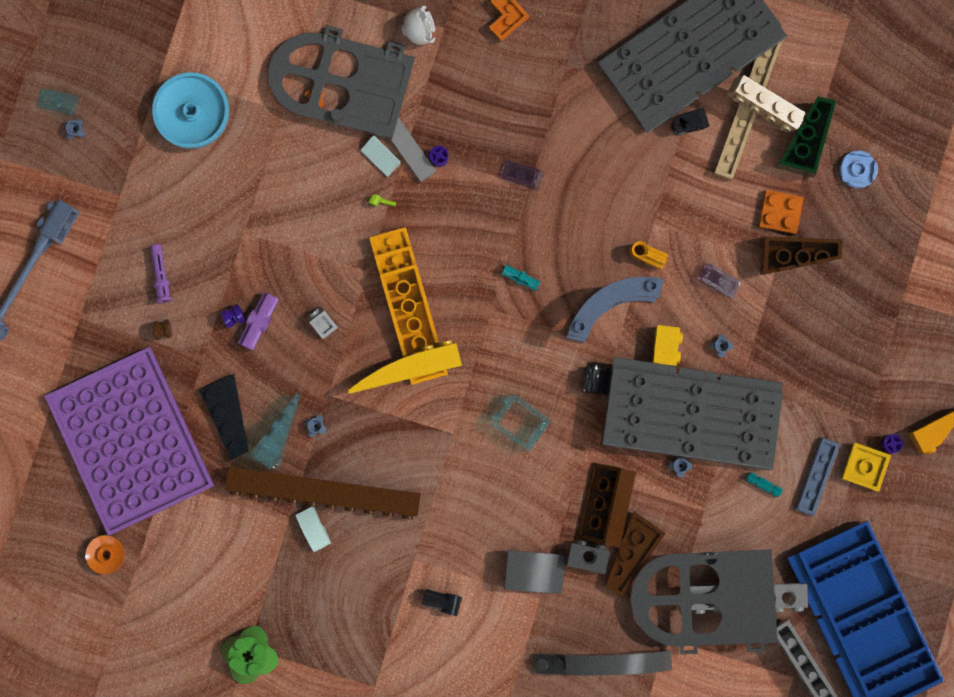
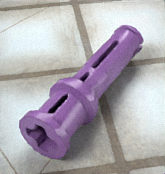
M151 245L149 248L155 277L153 287L156 290L157 297L155 303H168L173 300L169 293L170 281L166 279L162 245Z

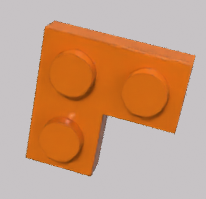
M490 0V3L502 16L489 26V30L502 42L529 19V15L516 0Z

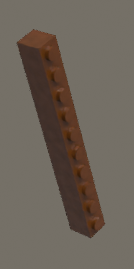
M228 467L225 490L230 491V495L241 496L243 492L249 493L251 498L260 499L261 495L268 496V500L279 501L280 498H286L287 503L298 504L299 500L307 501L306 505L318 507V503L326 504L325 508L337 509V506H344L345 511L356 512V508L364 509L363 513L375 514V511H381L383 516L394 517V514H402L403 519L413 520L414 516L418 517L421 493Z

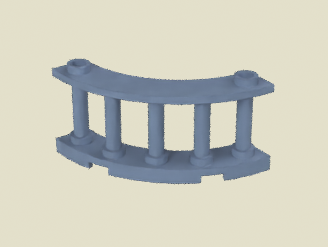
M632 277L605 286L590 297L581 307L568 330L566 338L585 343L596 320L619 304L635 301L655 303L656 298L660 296L664 279Z

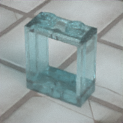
M513 394L512 397L508 395L502 403L505 407L501 412L497 410L491 418L493 421L491 426L529 452L552 420L516 394ZM514 401L542 420L526 443L499 425V422Z

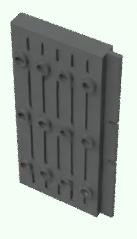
M687 0L598 61L597 66L636 121L648 134L699 98L696 95L697 91L703 96L732 76L731 68L738 72L787 38V35L763 0Z
M613 357L600 445L773 470L783 397V383L723 373L720 374L719 380L717 379L718 374L716 372L679 367V372L675 373L676 366Z

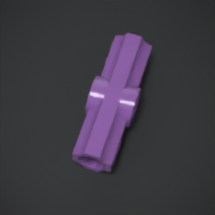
M266 292L263 293L255 310L250 313L247 319V326L238 344L252 351L254 350L262 333L269 326L270 317L279 301L278 298Z

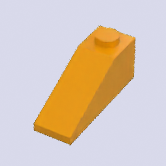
M954 410L908 433L919 454L926 453V455L937 451L936 447L942 444L954 427Z

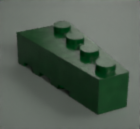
M819 96L816 98L779 162L777 169L815 178L834 112L835 100Z

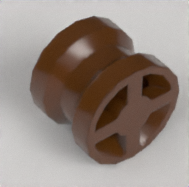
M169 319L163 322L153 321L155 340H160L162 337L172 338Z

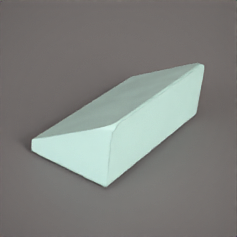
M374 135L361 149V152L387 177L401 164Z

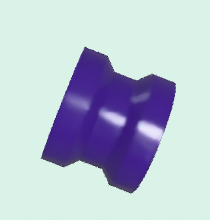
M443 146L433 147L430 151L431 163L436 167L445 166L449 159L447 149Z
M896 434L886 435L881 440V448L888 454L897 453L903 447L901 437Z

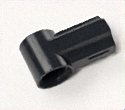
M426 589L421 605L441 610V612L449 615L458 616L463 597Z

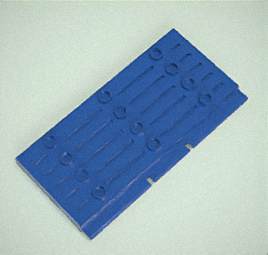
M868 520L860 522L787 558L798 583H807L808 604L814 617L820 614L822 616L816 621L832 655L840 654V657L836 658L835 661L852 697H913L945 681Z

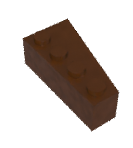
M762 237L760 275L842 259L843 239Z

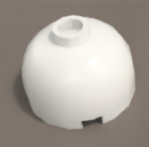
M426 6L410 10L404 18L402 33L413 44L426 45L435 41V37L432 38V32H435L433 18L430 11L426 12L424 10L427 8Z

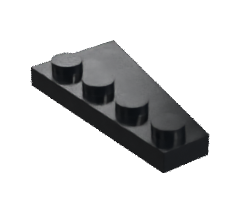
M232 374L199 390L231 460L249 452L235 374Z

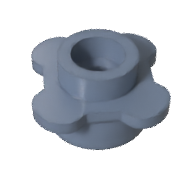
M81 119L65 122L64 126L66 127L68 139L85 135Z
M721 334L715 342H711L710 348L715 350L719 357H724L728 350L733 349V343L729 342L726 336Z
M320 415L305 421V425L308 426L309 430L308 435L311 437H315L319 433L324 434L327 431L323 424V417Z
M677 456L674 462L669 463V468L676 472L677 477L681 478L685 472L692 469V464L685 457Z

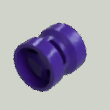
M239 304L233 305L229 310L224 309L220 311L228 329L237 322L242 323L246 321Z

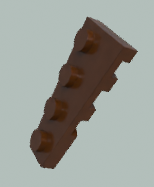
M633 511L605 586L622 597L666 533Z

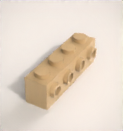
M745 75L736 77L727 92V95L733 98L735 102L745 105L750 111L758 113L765 120L776 124L785 132L798 130L806 115L804 111Z

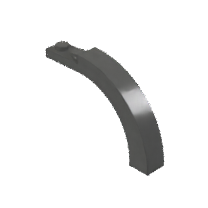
M671 650L616 654H535L536 674L599 676L643 674L672 670Z

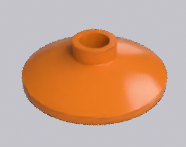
M108 535L96 537L89 543L86 549L87 564L93 571L99 574L115 572L121 567L125 558V551L121 542L115 537ZM105 551L110 553L109 558L104 557Z

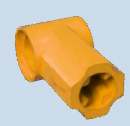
M642 241L634 243L629 248V255L632 259L640 260L660 270L663 269L669 255L648 246ZM635 246H640L643 249L642 255L635 253Z

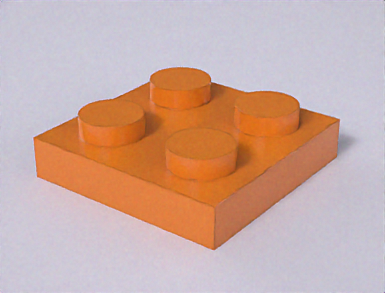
M766 190L758 228L796 235L804 197Z

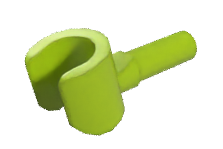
M373 194L368 201L369 204L375 207L378 206L379 202L396 206V202L386 200L377 194Z

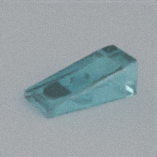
M42 88L37 106L74 116L79 98L75 95Z

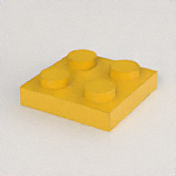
M854 442L841 479L879 492L891 455Z

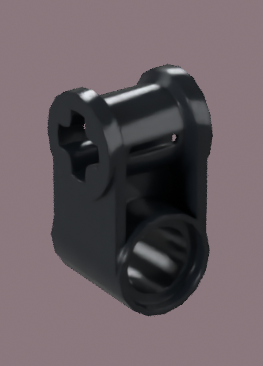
M698 108L677 116L671 125L672 132L676 135H684L709 127L704 108ZM679 122H680V124H684V125H685V126L683 127V129H682L681 126H678V125H677Z

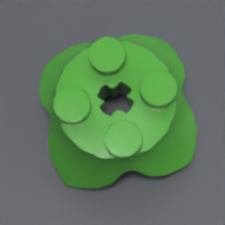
M259 626L245 629L238 637L227 639L221 646L222 658L228 664L232 677L240 684L252 683L259 675L270 673L279 663L277 653L273 648L269 647L268 637ZM251 651L253 660L249 659L247 661L244 653Z

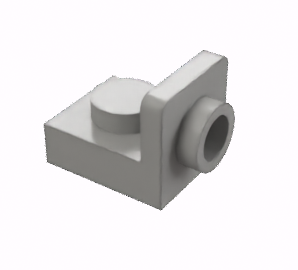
M321 306L313 308L306 317L322 339L338 328Z

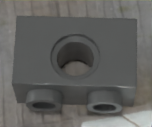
M576 540L575 543L570 544L566 566L605 574L610 551L606 550V546L595 544L593 548L587 546V542ZM586 551L593 553L594 557L590 562H585L583 559V554Z

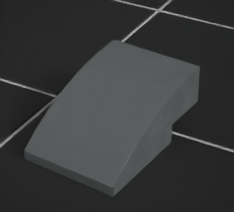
M508 550L504 589L562 594L565 555Z

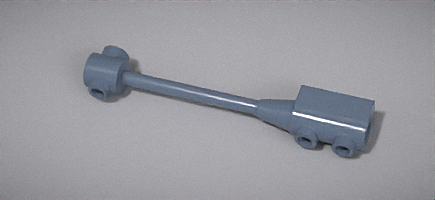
M59 199L48 204V216L46 218L42 217L38 221L37 227L40 229L33 253L0 307V341L5 339L9 332V328L6 327V323L2 322V319L39 256L47 250L53 241L60 245L62 244L80 211Z

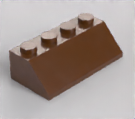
M593 462L576 538L620 548L636 476L635 471Z

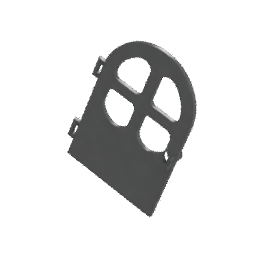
M326 26L324 34L305 33L297 35L284 42L274 53L269 65V84L274 97L285 109L296 115L327 122L331 126L337 125L339 128L346 127L393 139L415 57L403 54L405 45L389 41L387 49H382L342 39L343 29ZM329 31L338 32V36L329 34ZM307 45H321L324 48L319 68L316 70L291 64L289 61L291 53ZM394 46L400 48V52L391 50V47ZM335 51L349 52L356 57L359 67L355 75L345 78L329 73L328 70ZM286 75H295L314 81L308 103L301 104L287 94L282 85ZM326 84L342 87L348 91L350 96L349 102L343 109L328 111L319 107L323 87Z
M772 549L678 553L664 555L652 560L640 571L632 588L631 606L638 625L652 639L665 645L680 646V655L698 654L697 646L747 644V652L765 651V643L778 642ZM706 564L714 568L720 580L718 588L712 593L693 594L690 591L689 568L691 566ZM668 566L678 567L680 575L679 594L653 596L648 592V582L655 573ZM694 604H714L720 609L722 617L716 630L710 633H696L693 630L691 608ZM660 605H679L682 610V632L671 634L658 628L650 620V608ZM751 643H760L761 648H751ZM684 646H693L694 650L684 651Z

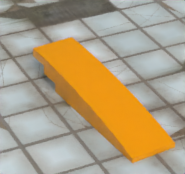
M406 227L369 237L403 357L422 351L423 346L432 344L433 348L440 346ZM446 369L410 378L411 385L448 375Z

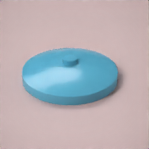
M193 72L178 74L168 79L157 91L152 107L153 120L160 134L171 144L185 149L202 148L218 139L227 126L230 113L228 99L220 85L206 75Z

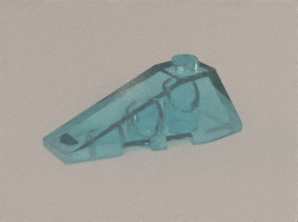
M298 393L283 410L281 419L278 418L272 424L271 433L264 435L250 454L252 458L271 470L275 467L278 469L284 461L282 456L285 453L302 397Z

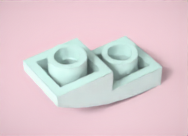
M313 506L296 515L299 525L314 552L331 544L326 529L321 524Z

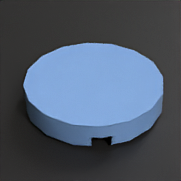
M862 150L852 151L841 160L839 166V175L842 181L847 186L855 189L870 185L878 173L876 161H874L869 153Z

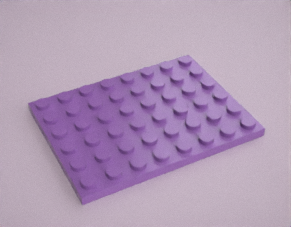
M151 347L45 395L46 401L108 536L215 486Z

